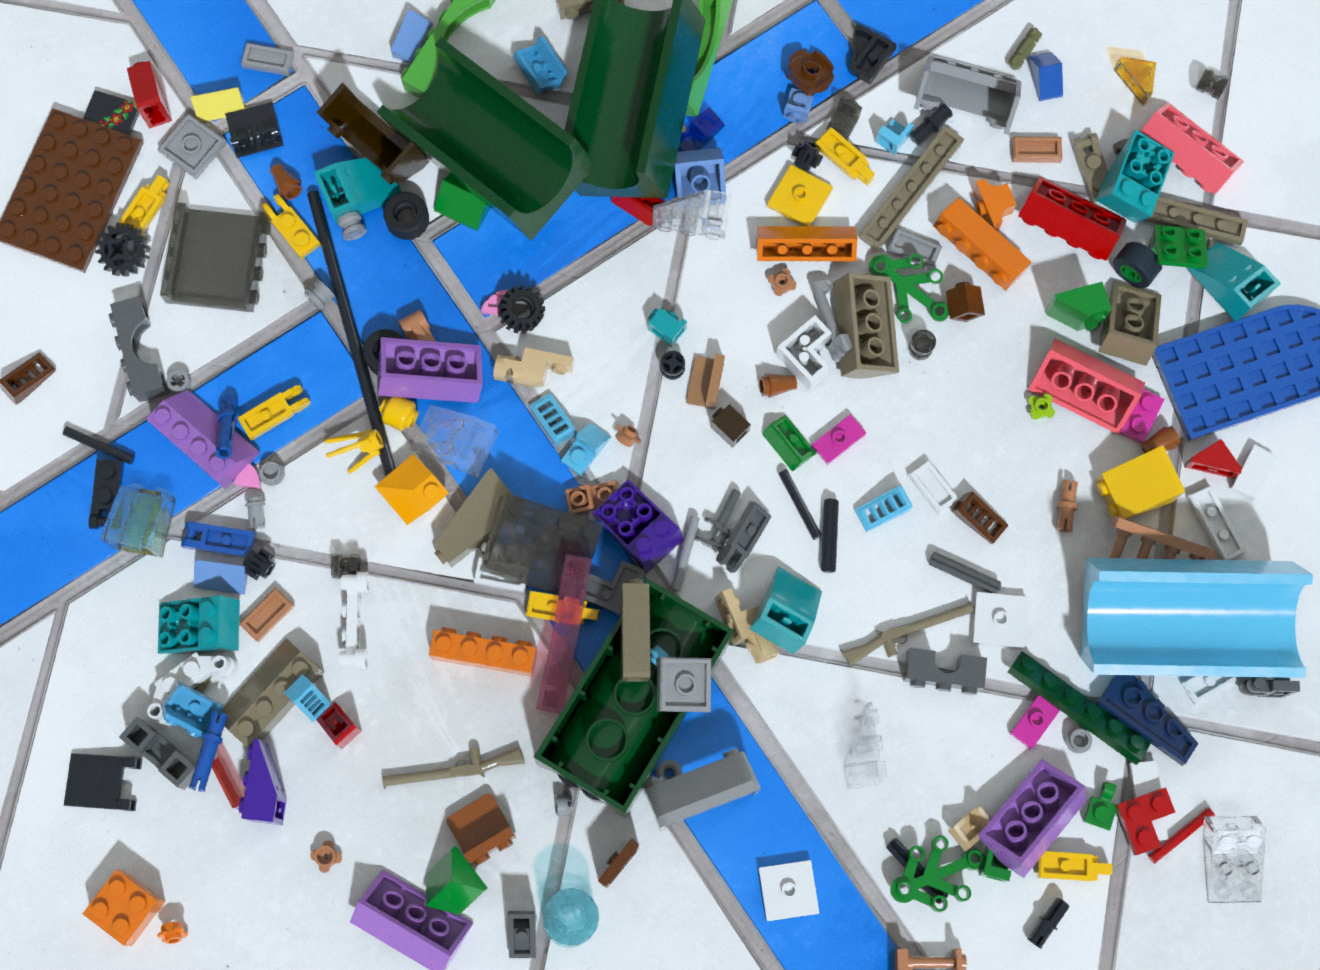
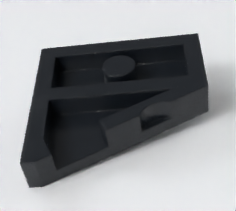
M857 23L855 26L850 74L871 84L896 50V43Z

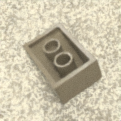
M1114 281L1109 297L1112 310L1103 322L1098 352L1147 366L1158 344L1161 294Z

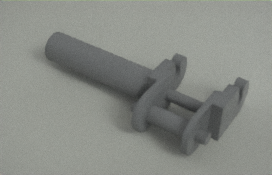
M732 489L716 521L705 517L704 521L706 523H711L712 526L716 527L711 539L705 540L696 536V541H700L711 549L715 546L718 551L724 546L728 536L731 534V530L728 528L725 530L723 526L726 525L741 495L740 491ZM718 532H721L723 536L720 542L717 543L714 540Z

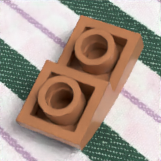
M614 480L593 486L587 484L566 489L569 514L590 513L596 510L619 488L618 481Z

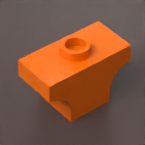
M985 178L978 180L972 189L976 199V211L995 230L999 231L1003 223L1002 217L1012 214L1017 204L1008 183L994 186L989 184Z

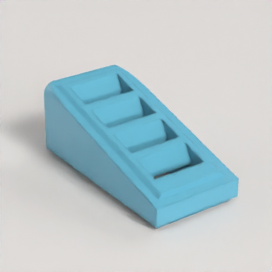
M551 393L529 405L555 447L577 434V430ZM547 402L551 403V406L539 412V407ZM555 409L557 413L545 420L543 416ZM559 417L561 418V421L551 427L549 426V423ZM563 425L567 427L557 434L553 432Z
M900 485L858 507L854 511L863 528L868 532L911 511L913 505L904 488ZM894 496L898 497L902 507H898L893 498ZM886 500H888L893 510L891 513H889L884 503ZM874 506H879L884 517L880 518ZM868 509L875 520L873 523L870 522L865 513Z
M303 674L284 692L312 722L331 705L328 699Z

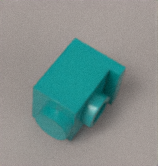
M661 307L659 310L655 308L647 319L649 321L648 330L671 347L687 329V321L684 318L680 322L675 313L670 310L665 311Z

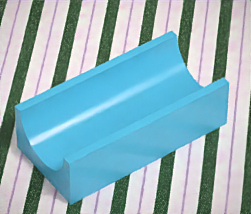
M1086 558L1080 658L1090 671L1096 675L1305 678L1306 667L1300 659L1296 643L1295 618L1300 593L1305 585H1312L1313 574L1293 561Z

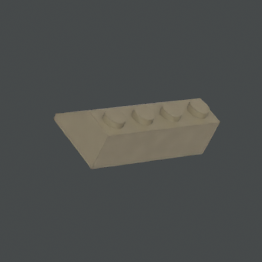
M856 273L845 274L833 282L836 324L840 334H848L852 344V348L840 360L841 377L864 379L899 373L891 277Z
M285 639L225 704L221 712L228 715L225 728L247 748H249L250 744H253L254 738L263 741L295 706L284 692L302 674L315 684L325 672L289 640Z

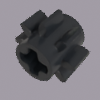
M805 140L803 144L799 142L791 154L796 157L794 164L806 171H809L811 167L816 169L823 158V155L819 154L821 147L809 140Z
M261 547L259 552L252 549L243 562V565L247 567L245 573L255 580H258L260 576L266 579L275 568L276 563L272 561L274 555Z

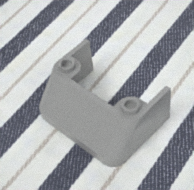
M929 56L914 109H919L920 106L924 109L933 110L934 107L945 104L948 107L984 116L990 122L989 126L996 129H1003L1004 127V134L1008 135L1021 97V81L1010 76L945 58Z
M736 748L723 753L724 758L666 781H664L663 777L648 782L650 787L645 789V793L660 832L664 831L665 827L744 796L750 794L752 796L757 795L761 788L745 752H738Z

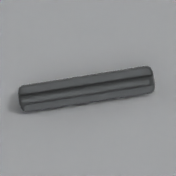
M933 552L928 564L989 593L997 594L1000 590L1001 581L940 553Z

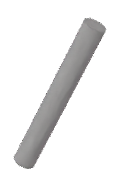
M690 516L671 585L672 590L681 591L700 520L699 517Z

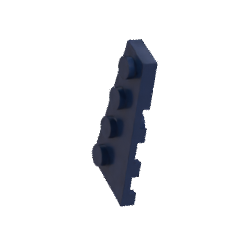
M1114 675L1096 704L1181 766L1185 765L1199 743L1176 718L1171 717L1164 709L1165 705L1159 699L1156 700L1146 689L1148 686L1141 679L1138 680L1135 675Z

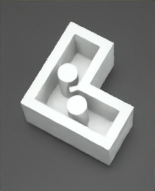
M816 315L782 342L776 352V356L808 391L828 376L830 366L817 352L829 343L832 333Z

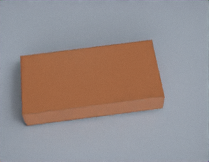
M1013 136L1012 162L1061 163L1062 137Z
M275 587L239 625L259 643L295 605Z

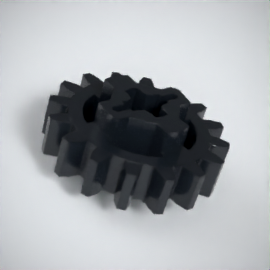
M116 223V228L111 225L107 226L109 232H101L103 240L96 241V244L101 247L95 253L102 256L98 263L106 264L104 270L112 271V275L120 276L121 274L124 277H129L130 273L138 274L137 267L145 268V264L142 261L143 259L150 258V256L145 254L146 250L151 249L150 246L144 245V242L148 239L147 236H140L142 230L134 228L132 224ZM120 234H126V236L123 235V236H122L121 238H119V239L116 237V236H118V235H120ZM125 261L129 262V264L125 266H119L120 264H123Z

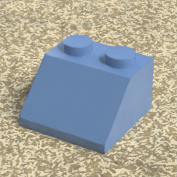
M721 147L678 152L674 167L678 209L727 204L724 158Z

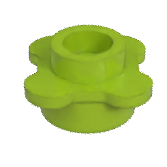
M1044 394L1041 397H1036L1035 395L1029 397L1028 404H1030L1031 418L1037 420L1054 416L1055 410L1051 404L1053 398L1050 394Z

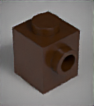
M960 282L955 285V288L946 291L951 320L968 322L985 315L980 286L970 285L969 282Z

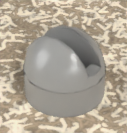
M554 796L556 816H565L573 811L574 806H568L569 802H573L570 796Z

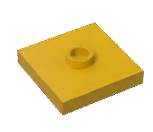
M791 164L768 201L767 207L801 226H812L831 194L833 186Z

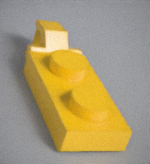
M832 127L815 142L821 147L820 153L848 177H851L853 180L858 177L867 186L874 180L875 173L868 168L870 163L866 160V156Z
M158 175L152 185L142 186L118 223H123L124 225L126 223L132 224L134 228L141 229L140 236L143 235L167 197L165 192L170 185L167 179Z
M530 591L526 616L577 625V623L584 624V618L598 620L599 610L586 608L587 601H582L581 599Z
M1046 851L1037 862V878L1091 882L1098 881V875H1112V864L1098 863V856H1093V854Z

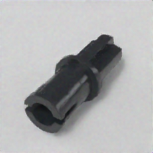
M943 104L931 116H926L923 119L924 122L910 133L912 142L917 145L921 144L932 133H937L939 127L953 116L951 109Z
M1057 897L1044 916L1039 917L1040 922L1027 940L1042 949L1054 930H1058L1056 926L1069 909L1068 903Z

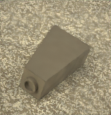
M492 468L484 474L434 542L437 551L434 553L442 564L448 562L451 567L455 566L482 545L483 541L486 542L524 512L522 505Z
M628 579L627 583L622 584L621 682H648L650 679L649 584L643 583V579Z

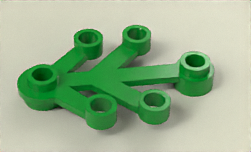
M913 254L909 258L891 260L886 255H876L869 263V271L874 276L891 277V281L896 284L899 305L897 318L901 323L907 324L912 320L907 293L930 310L933 320L943 322L948 319L949 309L945 302H935L914 286L925 283H941L943 280L941 270L932 269L929 273L901 276L894 270L909 267L915 270L920 269L923 266L922 256ZM915 257L921 260L918 266L911 264V260ZM880 262L886 264V268L883 271H879L876 268ZM934 272L940 274V279L937 281L931 279V274ZM943 307L945 312L939 316L936 315L935 309ZM904 311L910 314L907 320L900 318V314Z
M939 835L931 841L932 849L923 875L915 879L913 878L917 864L924 859L925 850L921 846H913L909 849L904 873L892 881L890 893L894 900L899 903H908L911 900H915L931 907L934 912H942L948 907V901L944 896L938 895L933 897L918 889L927 885L954 896L959 902L969 900L971 890L968 886H956L942 880V878L965 868L971 871L981 868L985 859L984 854L977 848H971L962 854L961 859L937 869L942 852L949 846L947 838ZM936 840L943 841L944 847L942 849L936 846ZM916 849L920 852L919 859L913 857V850ZM971 854L978 856L977 863L971 861ZM902 884L908 887L907 894H903L900 891ZM960 889L966 891L965 898L959 896L958 892ZM936 899H940L943 902L941 909L935 906Z

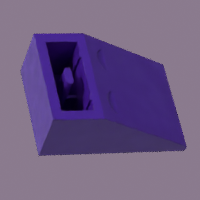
M629 479L591 513L647 574L684 540L681 529Z
M254 738L253 744H250L248 748L247 759L250 760L249 771H245L243 777V786L246 787L245 797H241L239 802V813L242 814L241 819L251 822L283 825L287 798L268 743Z

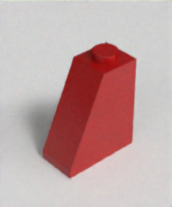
M150 60L137 62L133 66L128 67L127 72L137 110L149 129L171 122L172 118L157 73Z

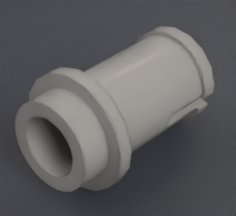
M262 497L247 498L245 507H248L249 529L265 528L263 514L265 502L262 501Z

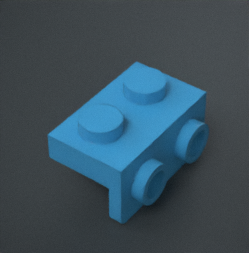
M544 36L538 37L535 45L517 50L513 55L514 60L537 94L561 87L568 74L565 65L560 61Z
M179 681L161 705L164 720L168 724L175 727L179 725L185 728L195 738L202 737L203 733H206L211 712L217 711L220 715L224 709L223 704Z

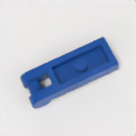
M187 521L184 530H186L185 539H182L180 547L246 557L253 549L256 533ZM200 532L202 533L201 540L197 541L195 540L196 533Z

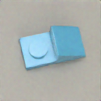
M592 423L576 434V441L561 459L562 464L580 477H582L611 439V436Z

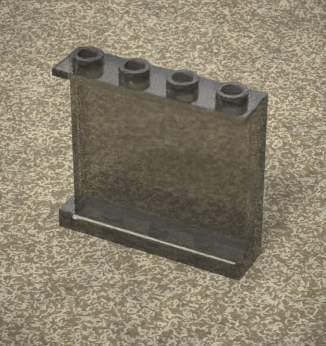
M176 202L160 296L164 302L168 304L254 312V306L258 305L260 292L257 290L258 282L262 281L264 273L263 267H261L262 258L267 256L266 235H270L271 221L268 220L265 212L260 211V216L195 210L189 209L186 203Z

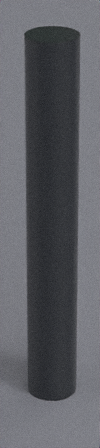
M66 426L62 434L130 465L135 459V455Z
M785 469L779 472L778 475L812 539H818L822 534L788 470Z

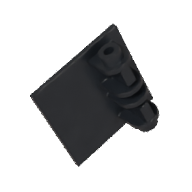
M272 102L225 114L231 135L230 141L232 147H234L236 158L284 146Z

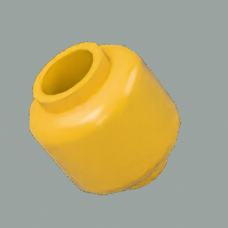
M404 397L385 398L379 409L382 412L383 423L398 431H403L406 428L411 429L419 414V411L416 410L415 402Z

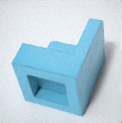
M892 119L887 126L883 125L880 128L875 142L895 155L909 138L914 124L910 122L905 128Z

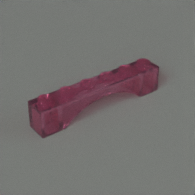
M566 554L554 626L536 707L538 710L560 714L565 706L593 559Z

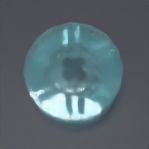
M575 888L563 889L552 895L545 904L542 915L543 930L547 937L556 945L566 948L578 947L587 942L596 931L599 921L598 906L593 898L583 890ZM573 912L577 923H571L570 926L565 925L566 920L562 916Z

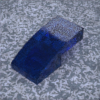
M710 108L706 109L692 119L690 126L686 128V131L682 132L678 152L700 150L724 128L725 124Z

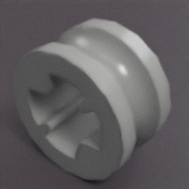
M182 370L170 372L166 379L168 387L175 394L190 390L192 385L190 377ZM178 377L184 383L181 387L178 385L173 386V384H176L174 380Z

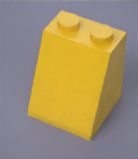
M1163 445L1102 473L1096 479L1097 491L1101 497H1105L1108 504L1107 511L1111 519L1113 515L1128 520L1134 519L1173 503L1186 492Z

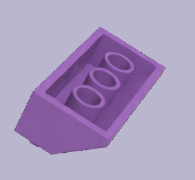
M381 337L377 376L378 396L478 403L483 385L481 345Z
M189 390L163 400L146 418L154 428L225 490L234 482L237 475L260 454L256 448L235 431L232 456H229L228 459L217 457L215 451L219 429L218 415Z
M1041 759L978 834V837L1003 865L1024 878L1086 803V786L1044 759Z
M384 869L358 901L350 923L429 970L447 969L473 925L472 921L460 914H453L425 906L426 894Z

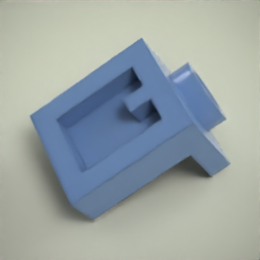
M791 88L783 117L793 123H806L814 96H807L802 90Z

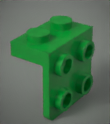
M1155 225L1148 247L1156 253L1158 264L1205 269L1207 267L1208 257L1205 230Z

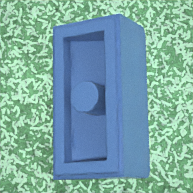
M408 9L391 47L392 57L412 64L418 48L423 47L433 23Z
M195 560L193 587L245 595L248 575L245 573L247 567Z

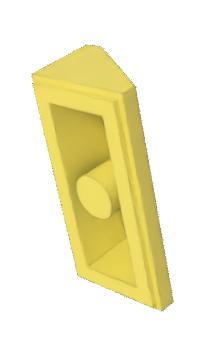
M238 87L191 97L197 119L200 122L226 118L225 114L245 109L244 98Z

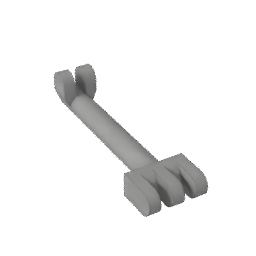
M830 280L816 281L811 286L826 326L832 333L831 339L833 342L827 348L832 360L839 362L847 351L852 348V344L848 334H840L826 298V294L833 288V282Z

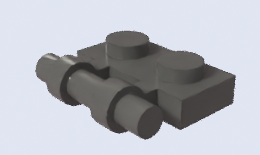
M1251 677L1243 681L1239 689L1242 694L1248 696L1285 698L1300 692V681H1290V678L1274 677L1272 680L1265 681L1261 677Z

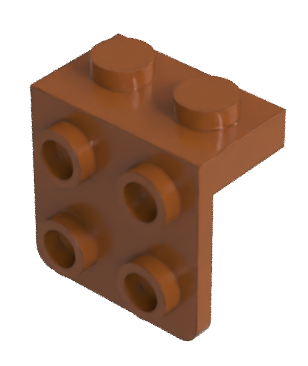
M491 794L483 795L450 815L446 820L447 825L464 852L465 859L470 865L475 863L476 866H479L491 858L489 856L490 853L497 849L499 852L507 849L514 844L512 840L516 838L515 833Z

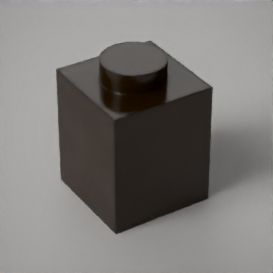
M730 404L725 409L720 407L711 417L713 419L711 428L732 448L751 428V424Z

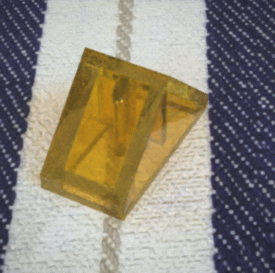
M1121 57L1113 70L1144 106L1153 94L1156 62Z

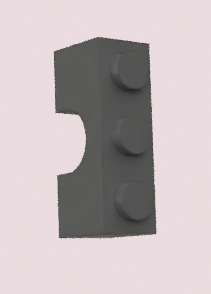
M909 648L906 652L903 682H910L911 687L925 688V685L936 686V690L947 692L951 691V688L961 689V693L968 695H977V691L981 692L985 688L987 657L961 654L957 659L955 672L944 673L935 664L936 651Z
M136 717L119 738L136 753L154 764L159 769L158 771L177 788L185 790L190 785L196 764L145 720Z

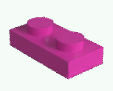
M1143 389L1140 399L1119 434L1139 444L1144 443L1165 399Z

